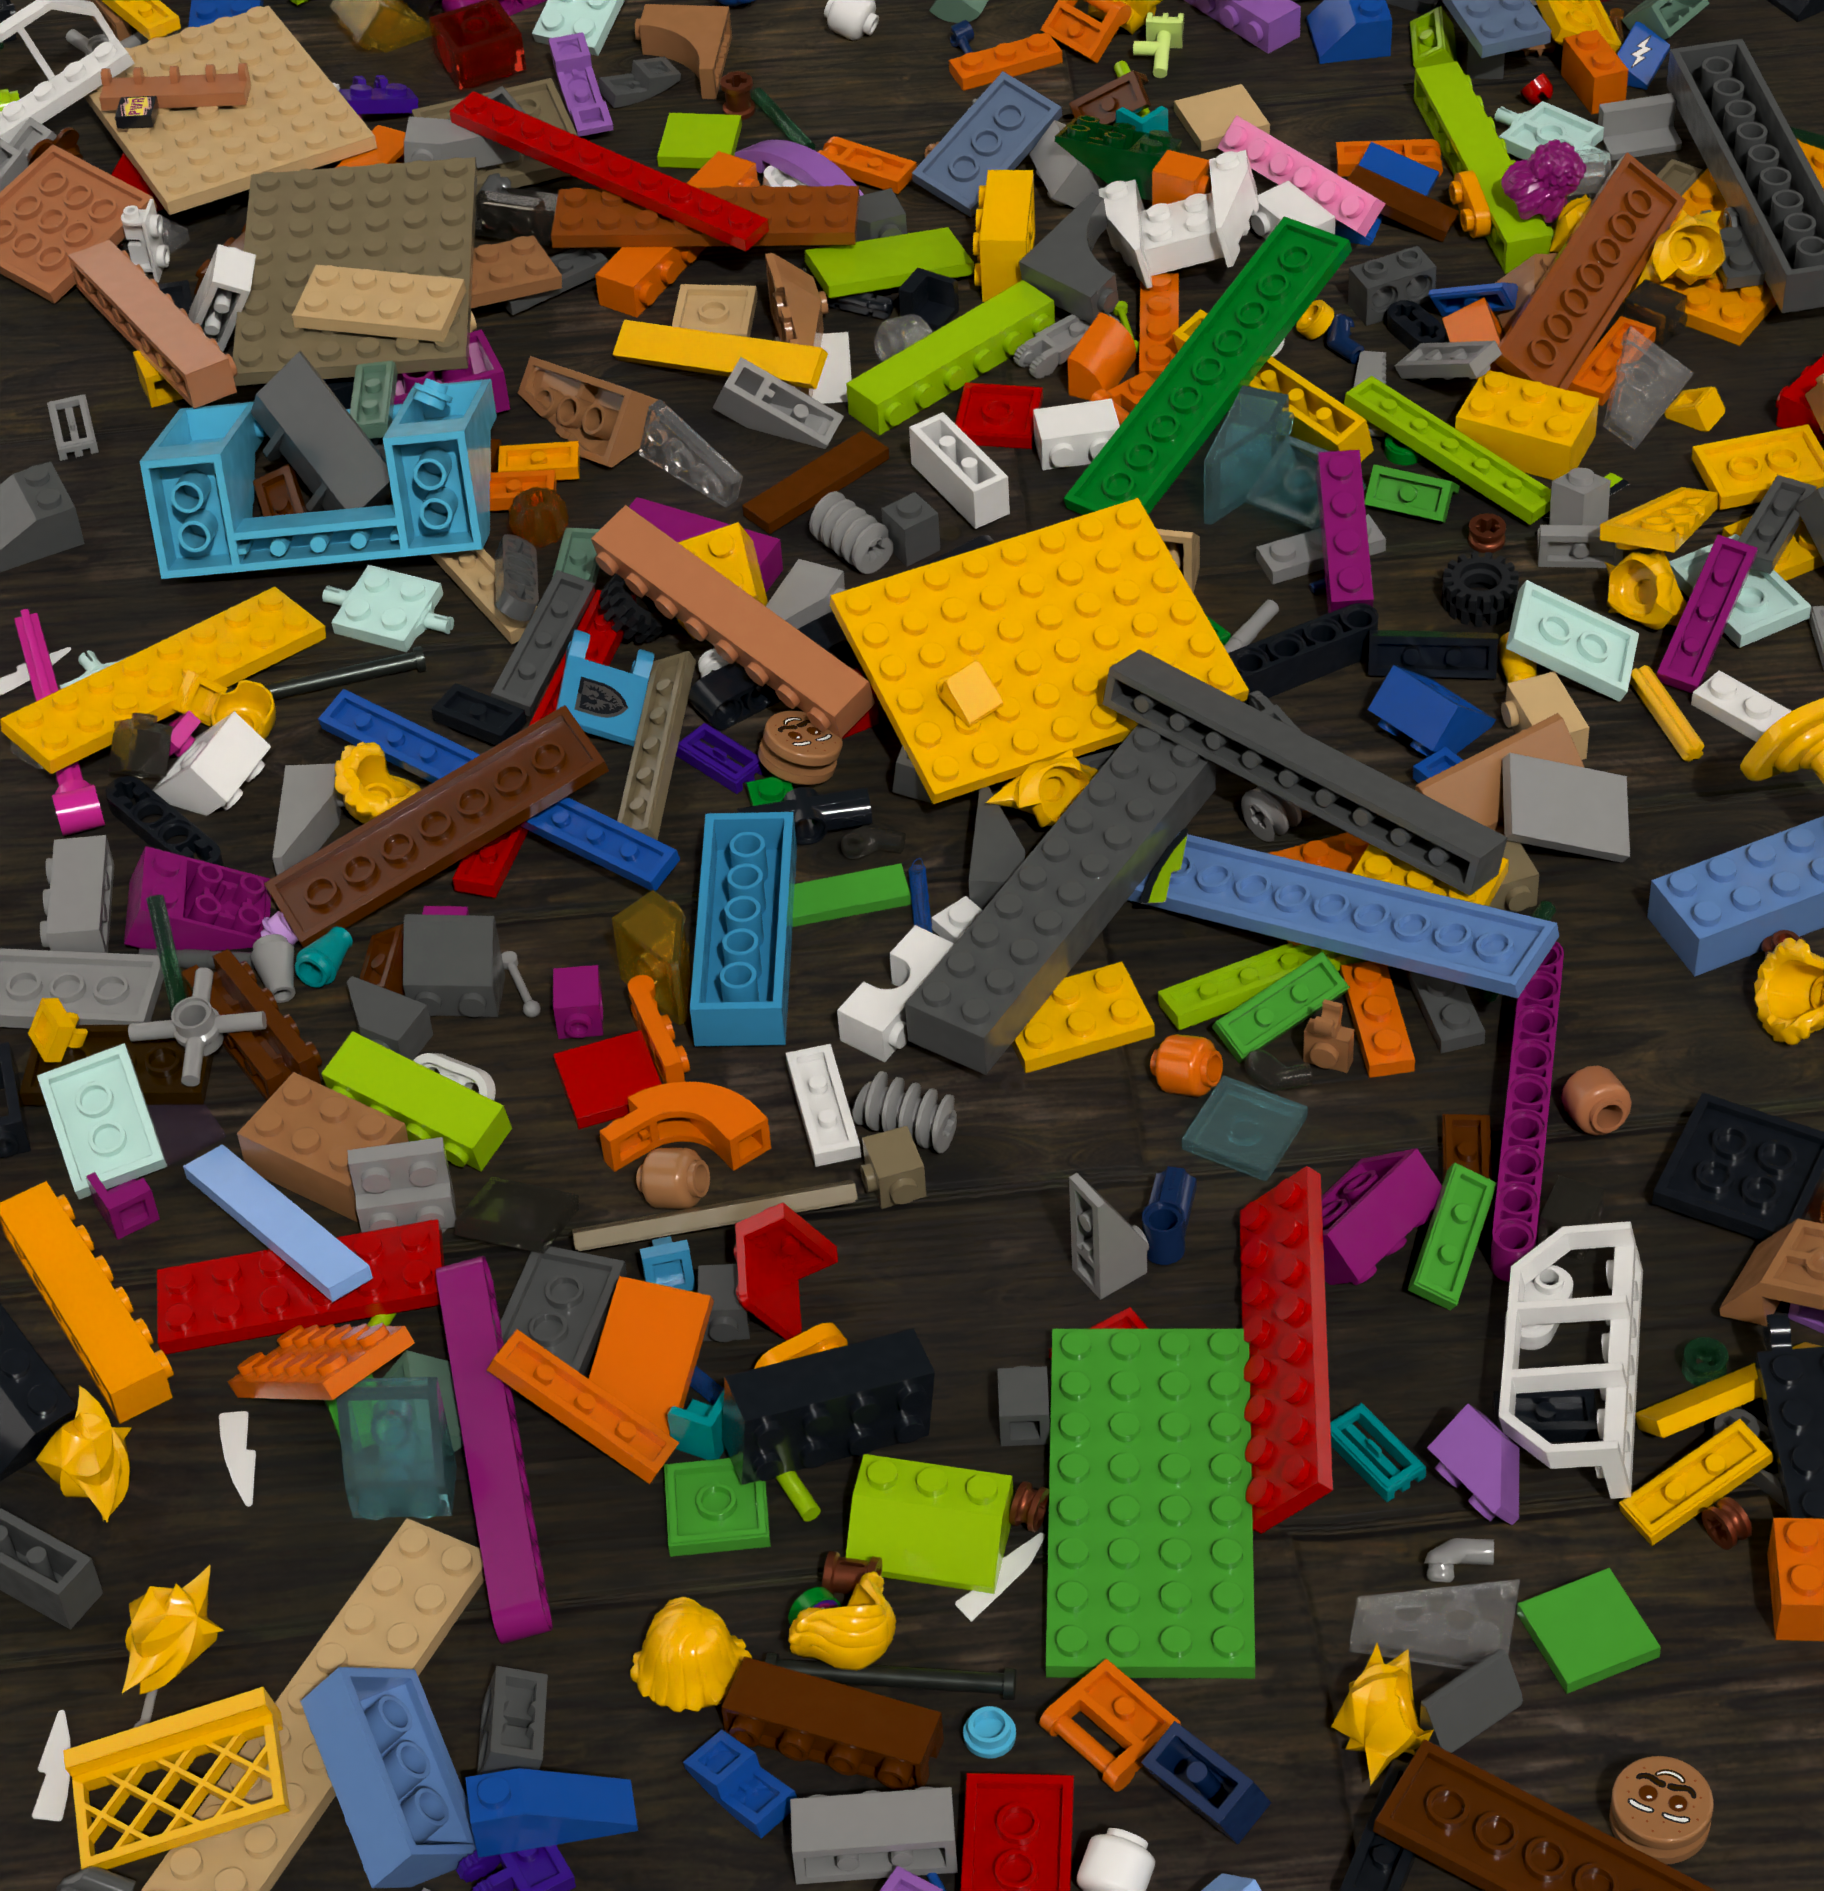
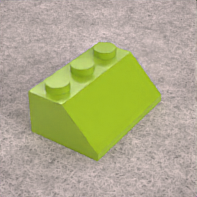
M864 1454L852 1496L846 1558L870 1561L873 1556L881 1557L882 1577L995 1594L1011 1528L1009 1515L1014 1499L1013 1476Z

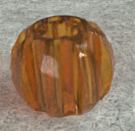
M536 486L517 494L509 508L508 518L510 528L516 536L527 540L533 546L546 547L548 544L556 543L563 536L565 528L568 526L569 515L565 501L560 498L558 493L550 488H539Z

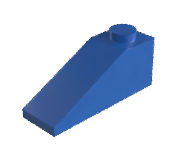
M522 1768L465 1777L470 1823L478 1858L638 1831L630 1779Z

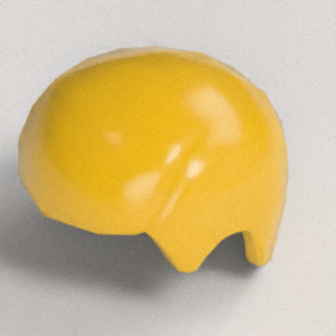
M240 680L237 687L231 692H220L210 713L213 726L235 711L263 739L267 738L276 721L273 694L263 684L249 680Z

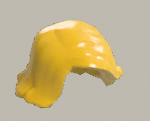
M361 742L357 746H345V750L341 754V760L335 763V789L338 793L343 794V802L349 814L364 824L422 790L419 785L409 780L390 775L384 751L375 742Z
M1791 937L1786 938L1775 947L1772 953L1768 952L1764 962L1760 965L1758 978L1754 983V1001L1758 1007L1757 1017L1763 1022V1028L1770 1035H1773V1041L1796 1045L1802 1039L1809 1038L1810 1034L1814 1031L1824 1028V958L1812 953L1810 946L1803 939H1798L1796 942Z
M875 1571L864 1574L859 1584L856 1585L846 1607L807 1608L800 1611L797 1619L793 1620L789 1628L788 1641L791 1643V1653L802 1658L820 1659L841 1670L858 1671L876 1662L892 1643L896 1629L893 1609L882 1594L884 1589L882 1576H879Z
M679 1597L669 1600L665 1607L654 1616L647 1631L646 1639L643 1642L642 1650L633 1655L634 1666L630 1670L631 1679L637 1683V1689L643 1697L649 1696L659 1706H668L674 1712H682L685 1709L699 1712L701 1708L718 1706L724 1702L744 1657L752 1658V1655L748 1650H745L747 1646L743 1639L730 1635L724 1620L717 1613L700 1605L693 1599Z

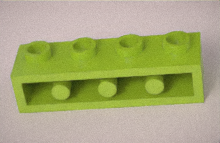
M352 1031L321 1073L328 1088L404 1122L409 1141L443 1137L447 1160L459 1167H464L467 1164L482 1172L512 1130L503 1105Z

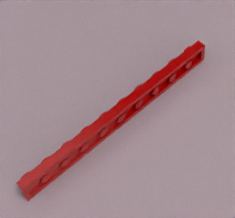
M472 91L450 110L451 123L745 252L769 231L768 219L475 91Z
M596 590L577 630L591 635L585 659L609 666L625 631L620 629L616 633L611 628L615 622L613 620L606 622L603 615L608 610L600 608V602L603 600L600 597L602 590ZM566 652L529 726L556 710L566 663ZM518 825L464 857L452 878L455 891L496 898L529 830Z

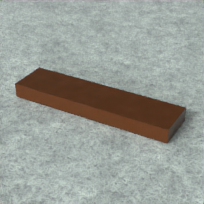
M861 430L743 504V516L768 534H771L817 505L821 498L828 493L838 492L889 459V448Z

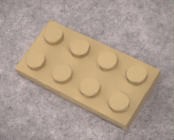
M315 265L292 314V318L296 328L444 342L466 293L464 279Z

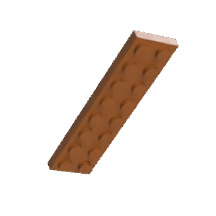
M1627 152L1617 162L1498 345L1502 355L1494 363L1511 376L1567 390L1652 255L1656 240L1670 228L1687 200Z
M762 185L758 187L721 186L716 188H698L768 219L769 231L753 246L856 245L860 202L859 186L797 185L794 187H770ZM570 188L559 189L551 233L553 248L732 246L604 189Z

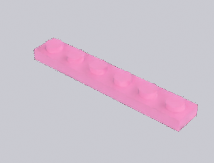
M1237 115L1217 147L1223 152L1246 150L1251 169L1278 185L1290 181L1334 215L1336 220L1366 237L1386 204Z

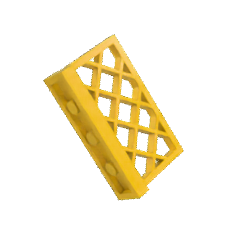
M260 1687L63 1750L65 1769L72 1777L81 1869L94 1866L108 1870L289 1812L290 1808L279 1731L283 1730L281 1711L265 1688ZM265 1736L266 1745L253 1763L237 1755L246 1741ZM208 1753L218 1756L202 1779L186 1771L196 1757ZM233 1763L246 1770V1773L233 1791L228 1793L215 1786V1784L229 1764ZM268 1764H269V1771L265 1769ZM158 1769L168 1772L152 1795L136 1787L146 1773ZM259 1777L271 1783L273 1798L252 1805L243 1801V1798ZM182 1779L196 1786V1788L179 1810L164 1801L178 1781ZM108 1785L117 1787L118 1789L102 1811L90 1805V1791ZM208 1793L224 1801L214 1817L202 1821L192 1817ZM132 1795L145 1802V1805L128 1826L115 1819L114 1816L128 1797ZM157 1810L174 1817L162 1834L149 1837L141 1833ZM107 1826L123 1833L112 1850L95 1855L94 1844Z

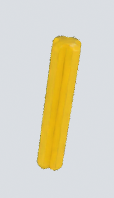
M1646 665L1639 669L1634 668L1631 672L1630 684L1679 755L1687 762L1693 759H1700L1703 756L1704 743L1653 670Z

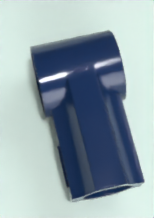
M1168 1166L1165 1171L1156 1173L1149 1204L1142 1213V1232L1149 1244L1147 1259L1152 1263L1169 1265L1179 1261L1185 1253V1235L1196 1193L1197 1180L1195 1177L1190 1176L1184 1168Z

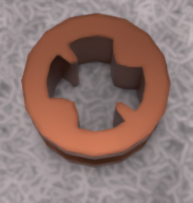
M1489 513L1473 517L1469 523L1468 543L1470 547L1481 553H1493L1501 550L1505 544V521L1500 516Z
M1022 1482L1012 1501L1009 1515L1010 1524L1019 1526L1021 1523H1025L1029 1531H1038L1047 1513L1050 1490L1045 1487L1034 1490L1030 1482Z
M1730 1497L1722 1498L1717 1502V1507L1710 1506L1702 1512V1521L1707 1533L1723 1549L1729 1550L1737 1545V1540H1745L1752 1535V1525L1748 1515Z

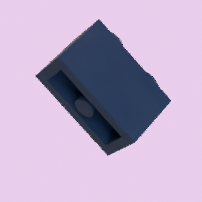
M1176 1721L1173 1722L1141 1762L1164 1788L1237 1845L1271 1804L1270 1800L1254 1781Z

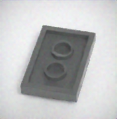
M535 1243L500 1321L504 1344L518 1329L584 1375L602 1334L619 1276L625 1277L627 1274L625 1261Z

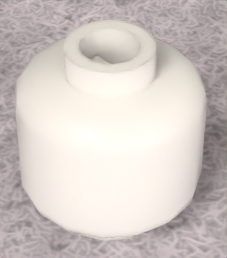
M828 0L824 10V17L827 18L829 29L851 41L859 40L864 34L870 36L879 21V16L875 14L876 3L874 0Z
M1108 1828L1106 1834L1093 1836L1089 1841L1077 1874L1076 1881L1078 1886L1083 1891H1146L1155 1867L1154 1857L1146 1850L1148 1846L1147 1841L1133 1833L1117 1828Z

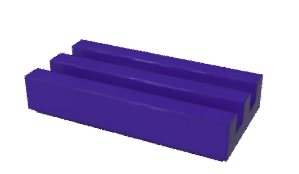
M703 723L678 743L676 752L678 758L736 794L743 790L742 784L744 782L755 781V773L761 776L767 771L758 755L706 723ZM700 739H703L704 741L708 742L709 744L714 746V748H711L707 744L703 743L702 741H700ZM727 755L732 757L736 761L740 762L745 767H742L739 764L732 761L731 759L727 758Z

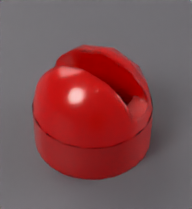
M1542 73L1520 92L1530 104L1536 106L1542 101L1539 97L1541 94L1544 93L1549 99L1552 98L1553 86L1546 75Z

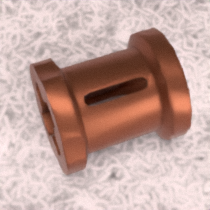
M741 71L730 72L723 76L720 80L721 90L725 92L726 99L723 105V113L725 115H741V120L750 118L755 113V104L750 98V90L753 86L752 77Z
M829 1551L824 1566L822 1587L828 1589L833 1595L835 1592L852 1595L864 1574L875 1571L879 1576H882V1559L875 1556L870 1561L841 1557L839 1552Z

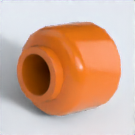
M1174 1034L1166 1037L1160 1044L1159 1049L1154 1050L1151 1056L1150 1068L1163 1091L1174 1095L1201 1097L1219 1083L1223 1071L1222 1055L1216 1050L1211 1040L1199 1036Z

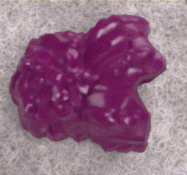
M1554 139L1536 147L1528 160L1516 161L1513 165L1509 166L1502 177L1501 185L1505 195L1515 202L1520 218L1527 220L1536 214H1541L1545 223H1553L1567 204L1568 194L1576 191L1581 179L1584 177L1587 166L1583 163L1579 154L1575 152L1574 146Z

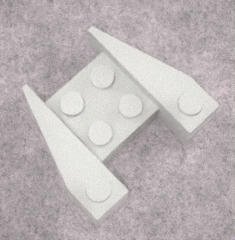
M1246 150L1239 152L1228 151L1218 155L1216 158L1209 159L1212 192L1208 194H1193L1185 200L1170 204L1159 203L1145 210L1135 179L1127 182L1115 181L1099 189V196L1104 198L1108 224L1106 229L1111 245L1116 252L1119 251L1122 254L1124 262L1128 266L1131 265L1138 279L1147 289L1152 288V276L1223 257L1225 258L1227 268L1234 265L1240 252L1238 243L1242 236L1248 234L1250 229V216L1256 215L1259 209L1257 187Z

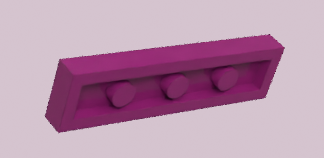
M1717 535L1657 671V677L1661 683L1692 694L1701 685L1756 559L1757 547Z

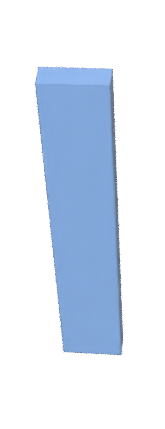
M223 1144L183 1166L186 1178L332 1302L373 1279L370 1266Z

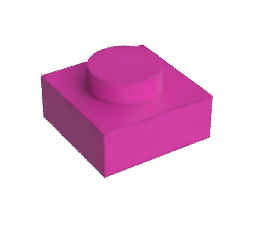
M188 710L164 729L147 752L159 763L173 753L180 757L194 743L195 738L191 734L201 721Z

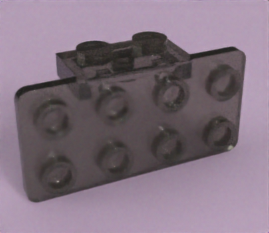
M507 188L509 194L481 190L476 195L475 236H486L510 241L516 237L534 235L540 245L552 246L551 233L558 194Z

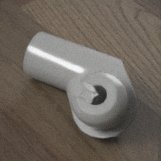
M1453 1538L1439 1545L1426 1555L1424 1563H1428L1427 1578L1431 1582H1451L1454 1579V1564L1493 1565L1494 1539Z

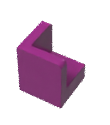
M95 1172L86 1176L94 1205L117 1240L160 1220L152 1190L144 1178L137 1181L133 1179L107 1191Z

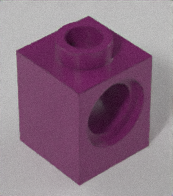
M598 965L553 969V1010L558 1039L604 1035L603 992Z

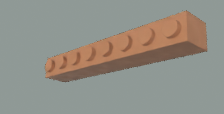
M107 240L68 255L77 288L137 351H140L144 358L193 409L237 392L233 378L237 375V368L230 354H224L215 339H209L204 334L202 327L198 323L194 324L189 319L186 311L183 308L179 309L174 304L171 296L168 293L164 294L154 279H149L139 264L135 265L131 261L125 250L121 251L111 240Z
M627 505L591 538L597 553L595 560L602 570L611 576L615 573L618 574L637 596L643 597L646 595L652 599L658 610L667 618L673 619L676 617L695 639L699 641L706 639L725 661L733 664L735 661L745 668L746 673L755 683L760 686L765 684L775 690L779 699L789 708L794 709L796 706L806 713L810 722L819 730L825 732L828 729L841 739L875 704L868 680Z

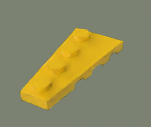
M1680 487L1601 523L1600 540L1616 543V548L1623 550H1635L1644 547L1675 553L1718 509V492Z

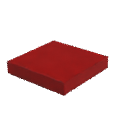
M966 382L955 424L978 446L1032 449L1034 442L1033 409L1041 408L1043 387Z
M641 1030L553 1054L554 1063L578 1129L626 1116L630 1113L627 1097L644 1089L662 1084Z

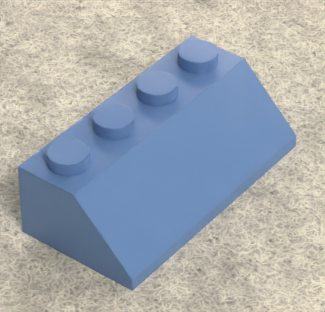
M338 1667L300 1701L372 1888L413 1887L457 1869L458 1862L463 1857L465 1858L468 1854L471 1855L476 1851L467 1797L415 1669Z

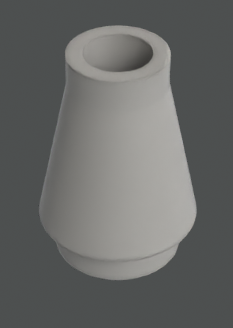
M270 934L259 938L253 944L250 959L264 986L272 992L276 1002H287L296 994L294 988V947L288 942L286 937L279 934Z

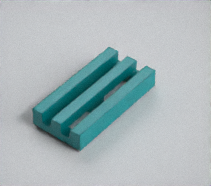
M1363 1403L1330 1422L1331 1447L1386 1502L1395 1498V1491L1398 1489L1401 1492L1409 1489L1412 1480L1415 1479L1419 1482L1426 1478V1466ZM1357 1421L1404 1470L1400 1471L1382 1453V1449L1372 1439H1368L1353 1423Z

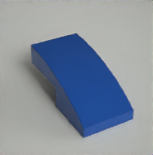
M722 1729L683 1762L685 1769L707 1793L759 1838H763L791 1813L790 1799L797 1798L793 1789L760 1767L754 1751Z

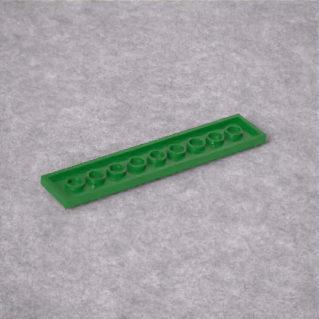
M1284 216L1063 498L1066 508L1085 515L1139 498L1147 514H1149L1352 252L1350 240Z

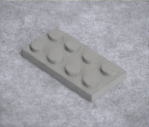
M0 948V1027L30 1028L42 998H58L66 1012L78 1014L79 1020L77 1025H129L131 1023L151 1022L167 969L164 955Z

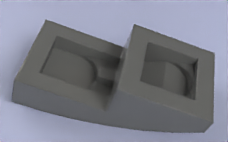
M665 56L633 60L632 72L630 74L600 77L598 87L602 96L613 108L623 107L662 93L680 81L681 73Z

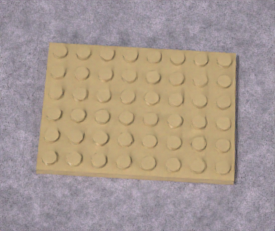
M269 5L253 7L246 13L233 17H221L207 25L188 27L183 29L181 33L165 38L156 37L145 44L125 48L135 64L113 77H133L134 67H142L145 77L170 76V66H178L180 75H205L206 64H214L216 74L238 73L239 63H247L251 89L246 105L158 109L154 127L120 129L117 128L115 121L117 110L102 111L99 97L103 85L84 96L169 215L249 190L251 174L314 169L377 149L375 135Z

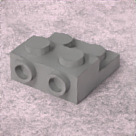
M443 1137L347 1150L348 1165L356 1197V1211L362 1233L435 1219L439 1220L442 1233L447 1228L457 1227L455 1195Z

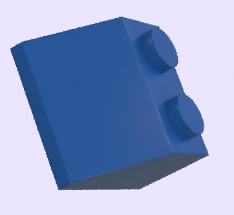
M1324 0L1307 16L1306 23L1319 64L1391 56L1392 17L1386 0Z
M1396 665L1392 666L1368 708L1369 711L1381 718L1378 723L1381 728L1398 737L1405 733L1413 739L1410 746L1428 757L1445 746L1457 754L1489 730L1496 721L1495 718L1435 680Z

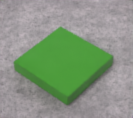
M730 1458L664 1464L670 1557L771 1547L766 1481L759 1480L742 1485Z
M1610 1568L1517 1604L1518 1617L1566 1694L1660 1657L1661 1646Z

